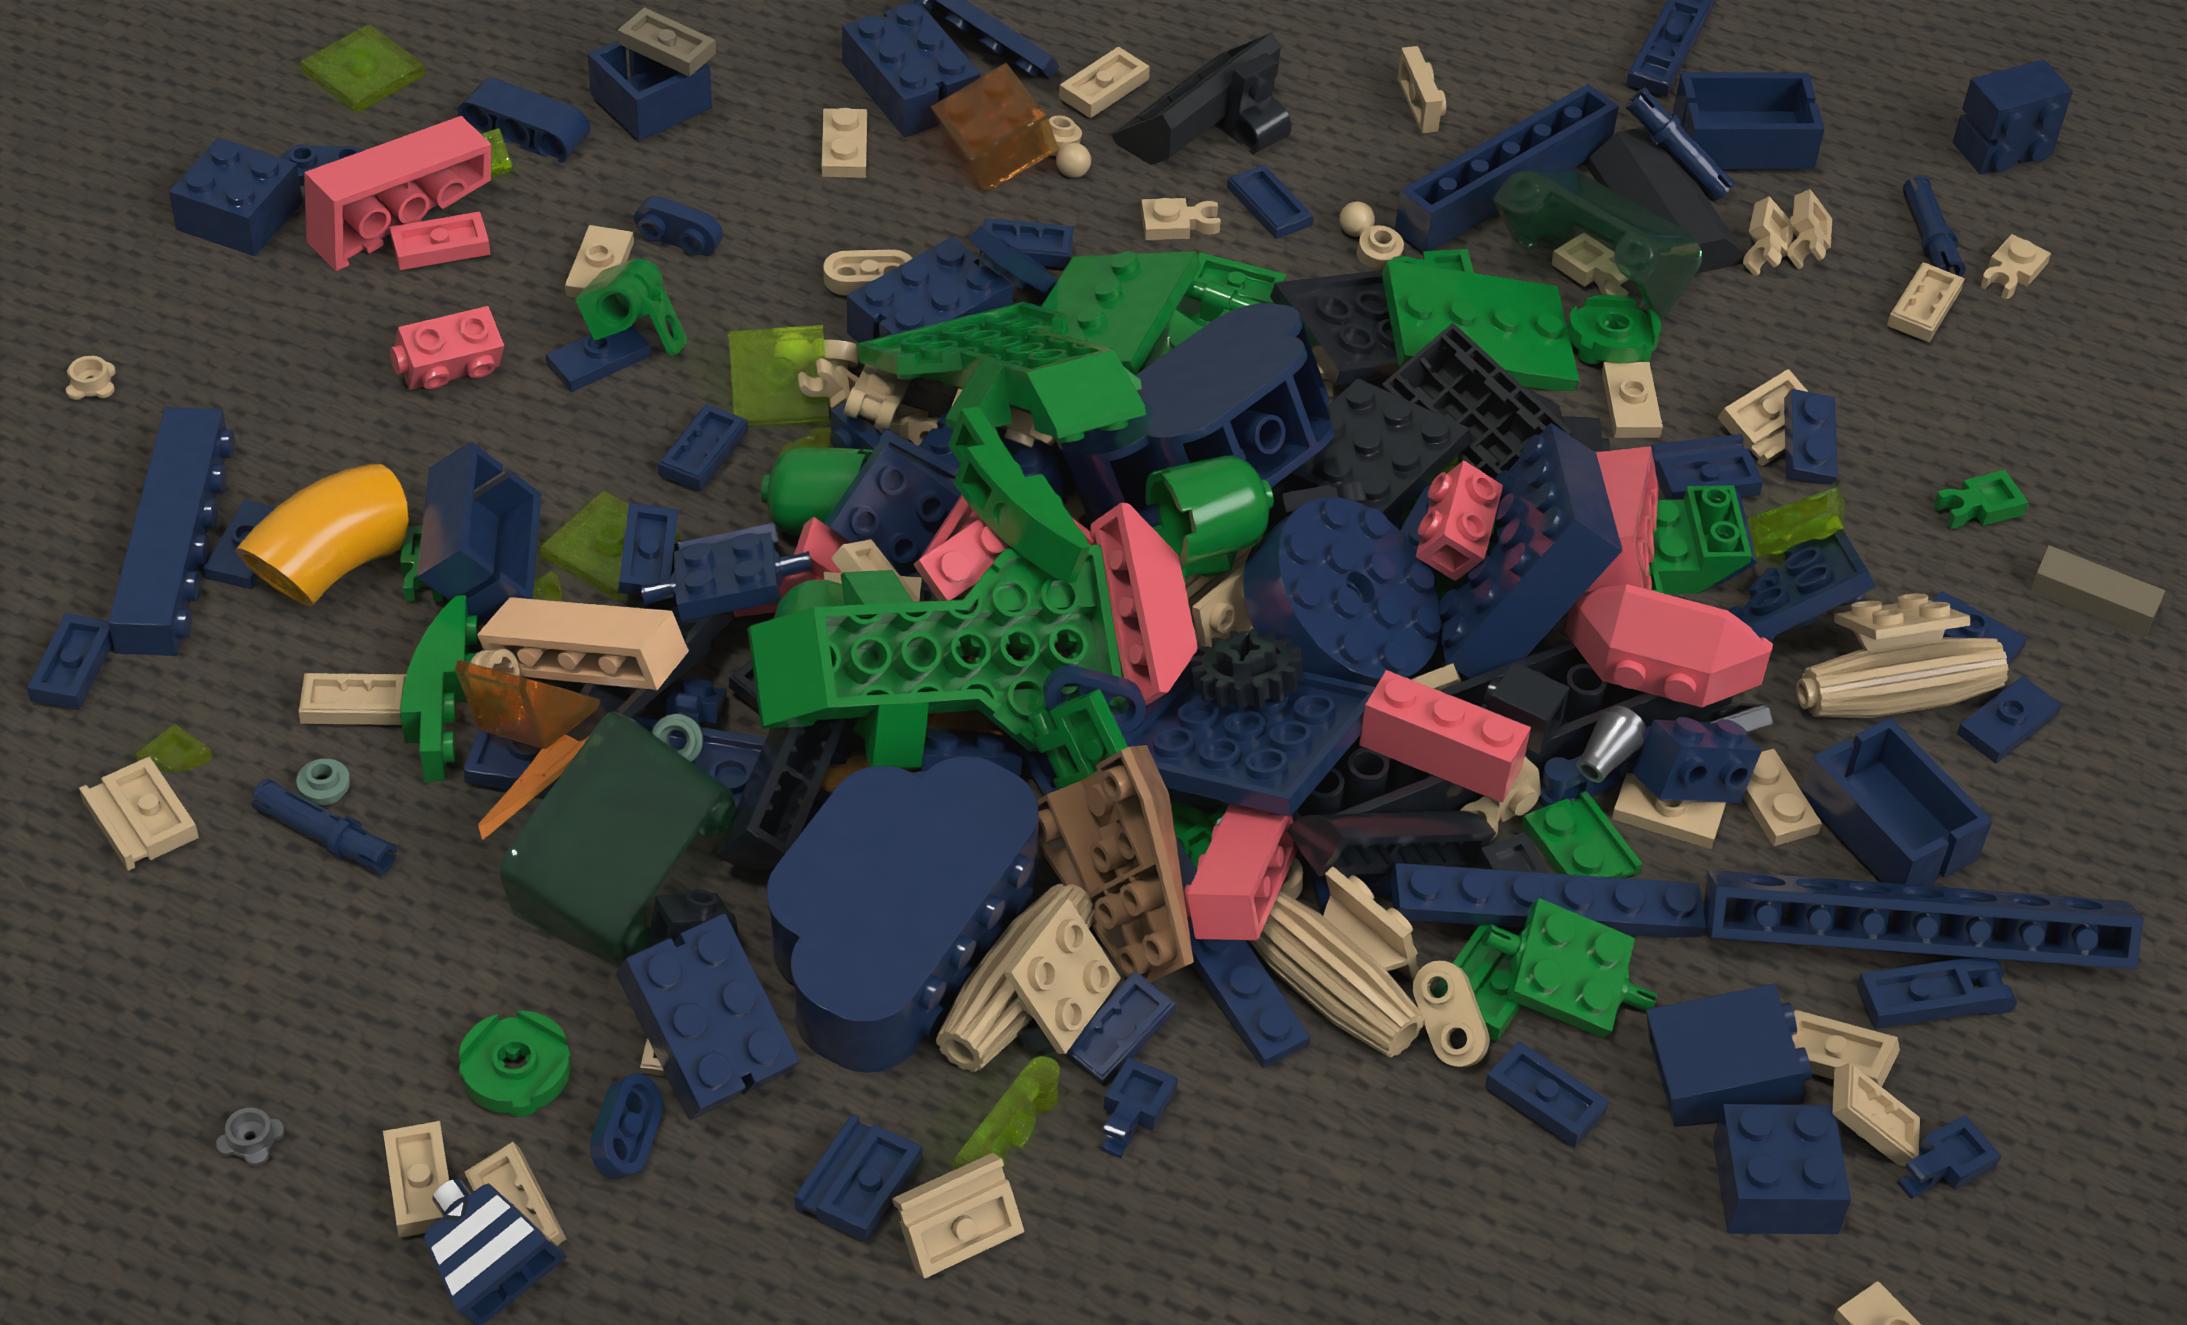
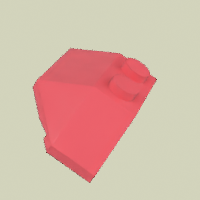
M1120 503L1091 523L1090 538L1094 540L1093 545H1101L1122 677L1131 680L1140 688L1147 706L1169 692L1197 651L1198 646L1178 554L1130 504Z
M1629 584L1601 587L1590 592L1585 591L1569 609L1564 633L1602 681L1701 708L1762 685L1773 643L1764 637L1759 638L1751 627L1727 610Z

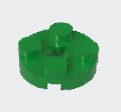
M1597 295L1587 298L1585 307L1577 310L1576 305L1571 310L1568 333L1571 343L1579 349V359L1588 364H1600L1603 361L1611 363L1650 362L1651 354L1658 347L1661 321L1658 315L1650 308L1648 309V315L1636 309L1637 301L1628 297Z
M516 1011L517 1017H507L499 1020L498 1014L477 1023L464 1037L459 1051L461 1083L467 1095L481 1107L497 1113H509L514 1117H525L534 1113L537 1108L553 1101L568 1083L571 1070V1054L567 1046V1039L560 1026L542 1014L531 1011ZM520 1055L526 1057L525 1066L518 1069H508L503 1062L505 1058L516 1060Z

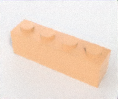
M510 597L477 634L484 650L506 649L512 652L519 663L520 677L653 690L660 688L689 652L672 611Z

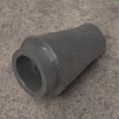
M1613 706L1610 711L1602 712L1585 751L1576 764L1580 773L1593 782H1602L1609 772L1643 745V735L1646 732V726L1642 719L1636 713L1623 706Z

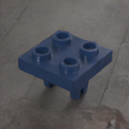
M879 442L824 524L850 543L871 539L900 576H907L915 568L913 564L921 558L959 497L893 449Z

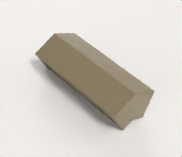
M2048 545L2030 590L2145 636L2149 632L2165 594L2164 589Z

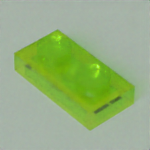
M1838 487L1748 517L1747 522L1756 557L1766 554H1780L1793 545L1811 539H1824L1834 534L1837 530L1843 529L1845 500Z

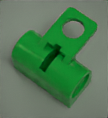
M639 258L604 269L575 298L594 341L624 331L631 327L638 318L650 314L669 356L678 354L687 344L686 334L666 291L663 289L662 273L656 265L649 260ZM666 319L672 328L673 338L667 329Z

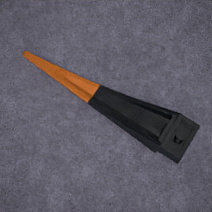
M674 599L645 605L644 601L640 603L636 608L672 611L689 652L658 690L586 683L555 732L532 763L499 802L478 823L482 840L712 651L710 642L718 637V633L735 619L734 612L730 611L681 621L677 603Z

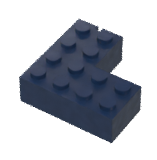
M1552 423L1540 435L1536 434L1527 441L1522 449L1521 457L1509 471H1502L1494 479L1503 485L1494 520L1499 542L1485 555V559L1469 571L1468 577L1456 590L1451 589L1439 603V615L1441 617L1440 634L1442 635L1445 662L1448 665L1453 663L1457 671L1470 679L1525 658L1623 551L1597 454Z

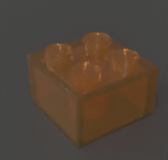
M1007 63L931 106L945 141L982 191L998 186L1059 150L1046 114Z

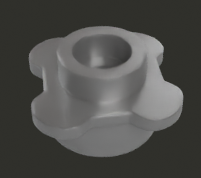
M243 1108L234 1112L228 1118L225 1124V1134L218 1137L216 1147L222 1156L235 1155L245 1159L249 1166H260L269 1159L268 1151L274 1141L280 1140L284 1136V1126L278 1119L270 1120L269 1116L260 1109ZM250 1134L256 1136L253 1140L245 1139Z

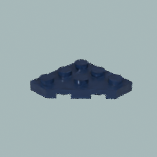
M1835 520L1794 540L1783 551L1787 559L1778 570L1776 568H1768L1748 590L1752 599L1743 609L1741 606L1732 607L1729 612L1751 627L1759 638L1764 637L1771 642L1775 635L1792 627L1810 625L1820 617L1821 613L1838 605H1851L1861 600L1867 591L1876 588L1843 528L1838 520Z

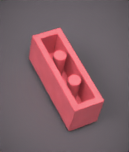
M1386 670L1365 704L1359 745L1503 803L1523 767L1531 727Z
M1229 804L1220 824L1215 825L1213 828L1212 841L1206 854H1202L1199 858L1197 873L1191 885H1186L1184 889L1187 917L1192 919L1195 939H1259L1298 850L1297 845L1286 831L1293 823L1292 816L1273 815L1263 810L1238 804Z

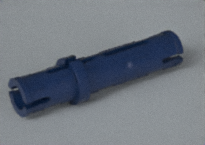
M1646 87L1639 90L1630 99L1632 103L1630 101L1626 103L1625 108L1650 132V140L1655 145L1660 143L1688 174L1696 180L1713 201L1723 197L1729 191V188L1734 185L1735 181L1680 125L1681 119L1675 113L1670 115L1649 93Z
M1922 175L1914 176L1918 187L1917 190H1914L1910 179H1908L1903 185L1902 190L1922 234L1921 245L1927 257L1932 258L1935 267L1950 272V268L1953 267L1956 275L1962 277L1965 274L1966 267L1957 250L1958 239L1954 230L1947 227L1931 188L1930 180Z
M265 779L260 782L253 792L252 797L255 798V800L251 801L253 809L269 815L294 830L317 840L327 847L328 853L342 859L345 856L362 864V866L378 875L386 873L396 859V856L393 855L397 852L395 844L369 833L362 828L361 822L350 816H346L345 819L337 816L312 801L287 790L271 779Z

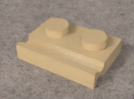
M1789 369L1728 405L1717 417L1732 435L1742 434L1744 448L1753 452L1759 459L1757 463L1761 466H1764L1785 452L1784 397L1791 389L1807 391Z
M150 756L102 777V783L89 789L85 785L79 788L83 803L127 870L135 868L134 862L142 858L148 857L149 860H152L199 838L196 824Z
M994 1153L988 1154L892 1198L894 1206L898 1208L902 1220L899 1222L913 1266L918 1275L925 1279L1025 1232L1010 1183L1005 1179L1002 1169L1004 1163L1001 1157Z

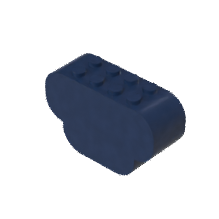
M1259 303L1232 310L1216 318L1135 375L1141 379L1142 389L1137 390L1145 404L1146 415L1129 419V425L1123 429L1102 431L1096 428L1084 432L1085 437L1083 439L1068 443H1058V446L1090 526L1091 523L1118 504L1128 503L1151 527L1160 525L1156 504L1147 506L1145 499L1146 482L1150 473L1221 456H1236L1250 463L1261 479L1267 480L1270 487H1273L1321 451L1333 438L1334 427L1326 408L1329 402V395L1298 310L1286 305Z
M961 756L935 764L921 777L907 770L892 766L869 767L851 774L836 787L776 865L767 885V902L771 917L774 961L782 975L794 984L797 1029L802 1040L811 1050L831 1062L852 1071L879 1072L904 1062L914 1053L925 1036L931 1038L939 1031L947 1014L946 1007L955 995H958L962 985L974 971L984 954L988 953L1005 931L1004 927L1012 915L1018 917L1024 912L1033 895L1032 887L1035 883L1038 869L1039 810L1034 792L1022 778L989 760Z

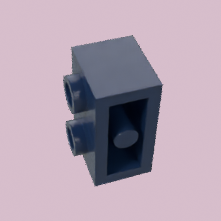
M1679 717L1676 721L1653 720L1632 773L1659 800L1740 803L1762 750L1746 735L1745 728L1730 720L1720 719L1717 723L1698 722L1686 717Z

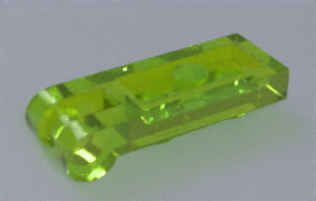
M1040 1056L1028 1063L953 1159V1170L991 1153L1001 1157L1005 1165L1006 1158L1004 1156L1013 1144L1021 1147L1026 1143L1034 1129L1037 1113L1049 1112L1058 1103L1057 1086L1060 1079V1067L1054 1059Z

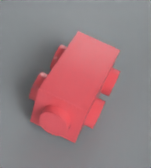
M489 306L398 327L395 345L390 347V358L396 374L404 375L409 390L420 387L435 389L447 384L450 380L467 375L471 378H480L490 374L500 365L504 344Z
M1464 460L1447 474L1445 472L1440 473L1428 490V498L1431 501L1428 512L1418 527V535L1421 538L1415 557L1454 581H1457L1485 559L1503 485Z

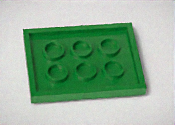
M1127 251L1115 255L1073 256L1041 307L1066 313L1069 332L1065 336L1114 349L1124 368L1137 375L1201 265L1196 251L1139 254Z
M1393 260L1386 261L1382 271V278L1399 368L1406 364L1451 323H1454L1523 387L1551 391H1575L1580 380L1558 286Z

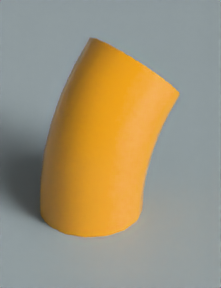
M367 464L327 476L300 490L277 506L254 527L235 549V552L250 570L274 589L304 606L311 607L333 583L346 573L372 560L390 556L401 548L407 535L409 522L407 501L402 486L394 473L382 464Z

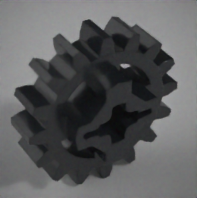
M1257 629L1240 631V634L1236 631H1230L1229 639L1223 640L1215 636L1211 638L1212 647L1199 646L1197 649L1198 656L1191 658L1194 691L1201 692L1202 700L1205 702L1217 698V705L1220 708L1227 706L1230 702L1236 703L1238 710H1244L1245 707H1255V704L1259 708H1263L1267 699L1283 701L1284 691L1296 692L1298 690L1297 682L1304 680L1300 646H1293L1291 637L1277 640L1276 631H1270L1264 636L1258 635Z

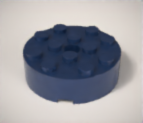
M1325 497L1303 504L1263 535L1259 542L1251 548L1245 563L1243 591L1247 612L1253 628L1257 629L1260 636H1264L1270 631H1276L1277 640L1291 637L1293 646H1300L1303 672L1372 687L1377 686L1386 670L1408 678L1419 671L1432 657L1439 639L1441 617L1439 615L1438 597L1434 587V574L1422 560L1415 557L1417 551L1398 528L1387 520L1381 511L1349 499Z

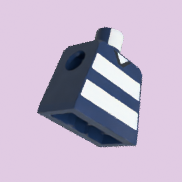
M453 1179L440 1186L433 1195L432 1200L443 1217L426 1230L424 1239L453 1305L459 1313L475 1325H482L489 1321L567 1258V1255L558 1245L489 1183L482 1185L471 1194L462 1180Z

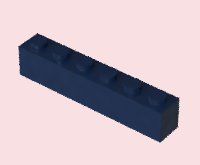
M1586 84L1401 189L1395 231L1422 252L1437 248L1587 161L1595 151L1614 135L1619 105L1591 85Z
M164 407L108 622L116 654L177 656L181 638L188 639L190 637L192 615L188 607L190 601H198L200 596L201 579L200 573L197 570L199 564L206 565L209 558V538L206 533L208 528L215 529L217 525L218 504L215 496L216 493H224L226 488L227 476L226 467L223 464L224 459L232 458L234 455V431L226 428L223 409Z

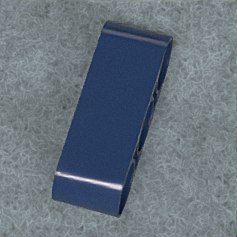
M491 77L484 79L458 107V116H462L474 128L482 130L481 134L508 144L511 141L520 144L519 148L546 158L548 155L558 158L557 162L560 163L570 156L589 135L591 129L588 119L579 109Z

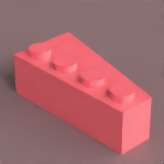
M459 116L304 172L307 243L335 271L349 266L347 259L360 251L365 250L370 254L384 245L382 238L390 234V227L422 222L421 219L427 211L436 205L444 209L491 181L492 144L468 121Z
M1649 446L1595 452L1623 551L1586 591L1590 592L1601 587L1623 584L1651 590L1652 580L1651 576H1649V562L1654 561L1653 531H1656L1659 492L1652 448Z

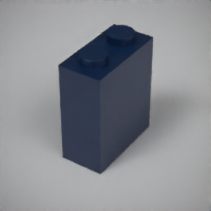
M1775 983L1646 1010L1648 1038L1674 1127L1693 1126L1718 1121L1723 1104L1796 1105L1804 1103V1081L1812 1079L1810 1062L1805 1047L1795 1048L1792 1035H1797L1794 1011L1790 1002L1781 1004Z

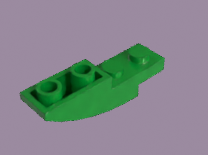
M980 407L961 409L948 444L960 463L954 485L977 515L1019 554L1066 584L1076 582L1091 547L1087 542L1085 534L1079 530L1064 507L1061 498L1054 492L1043 474L1024 476L1020 465L1014 461L999 438L997 430L991 426Z
M466 595L455 596L439 612L428 627L414 652L402 690L400 717L404 743H420V758L424 782L445 781L446 763L455 762L454 731L446 732L447 723H456V702H468V684H471L469 667L472 658L476 655V653H469V646L479 645L477 635L479 633L477 615L468 616Z

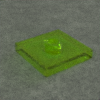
M370 24L300 61L303 74L355 113L361 112L425 76V67L422 62Z
M823 325L728 331L734 415L747 419L748 425L830 420L828 397H809L800 390L798 379L800 372H804L812 378L820 377L817 373L816 361L819 358L825 359Z
M602 491L540 547L541 557L618 601L625 595L618 593L629 504L606 491ZM676 531L675 543L680 542V533Z

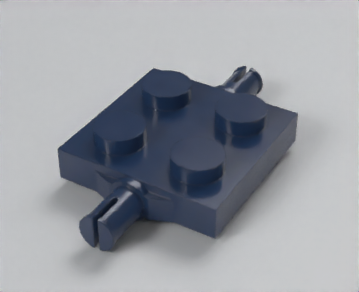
M772 532L763 534L746 533L733 540L714 544L696 543L684 550L674 551L675 571L670 580L645 585L641 584L645 605L674 599L677 603L680 619L684 621L780 602L779 587L784 577L813 572V566L809 551L780 557L776 552Z

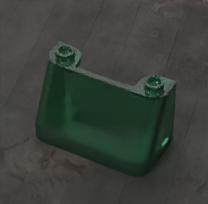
M1531 170L1517 172L1505 181L1493 199L1512 239L1529 249L1535 247L1536 242L1543 238L1553 237L1563 243L1574 226L1615 247V263L1619 271L1625 277L1634 281L1639 286L1643 295L1639 306L1640 310L1647 315L1648 309L1653 310L1658 315L1660 321L1671 310L1702 262L1700 246L1696 238L1689 232L1574 170Z
M611 711L596 726L512 842L504 856L500 869V879L513 915L620 968L626 958L643 951L646 947L650 928L647 927L645 907L697 832L706 837H711L718 831H725L731 824L736 812L732 791L634 719L617 711Z

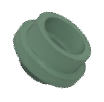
M683 714L668 715L658 721L652 730V750L657 758L665 764L671 766L686 765L698 757L703 747L702 730L698 723L689 716ZM674 730H680L686 735L687 743L681 750L673 748L670 744L669 737Z
M317 759L301 768L297 775L296 783L298 792L302 797L317 805H329L337 802L347 792L350 786V777L347 768L341 762L333 759ZM322 777H328L327 779H324V780H317V779L322 778Z

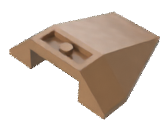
M1142 745L1120 750L1096 765L1098 771L1082 781L1038 799V843L1045 858L1063 885H1076L1088 893L1092 900V909L1095 910L1096 914L1091 927L1125 978L1127 979L1136 971L1151 983L1194 961L1170 797L1148 746Z

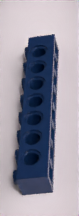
M1707 870L1703 907L1706 929L1711 938L2137 969L2144 917L2128 901L1718 870Z

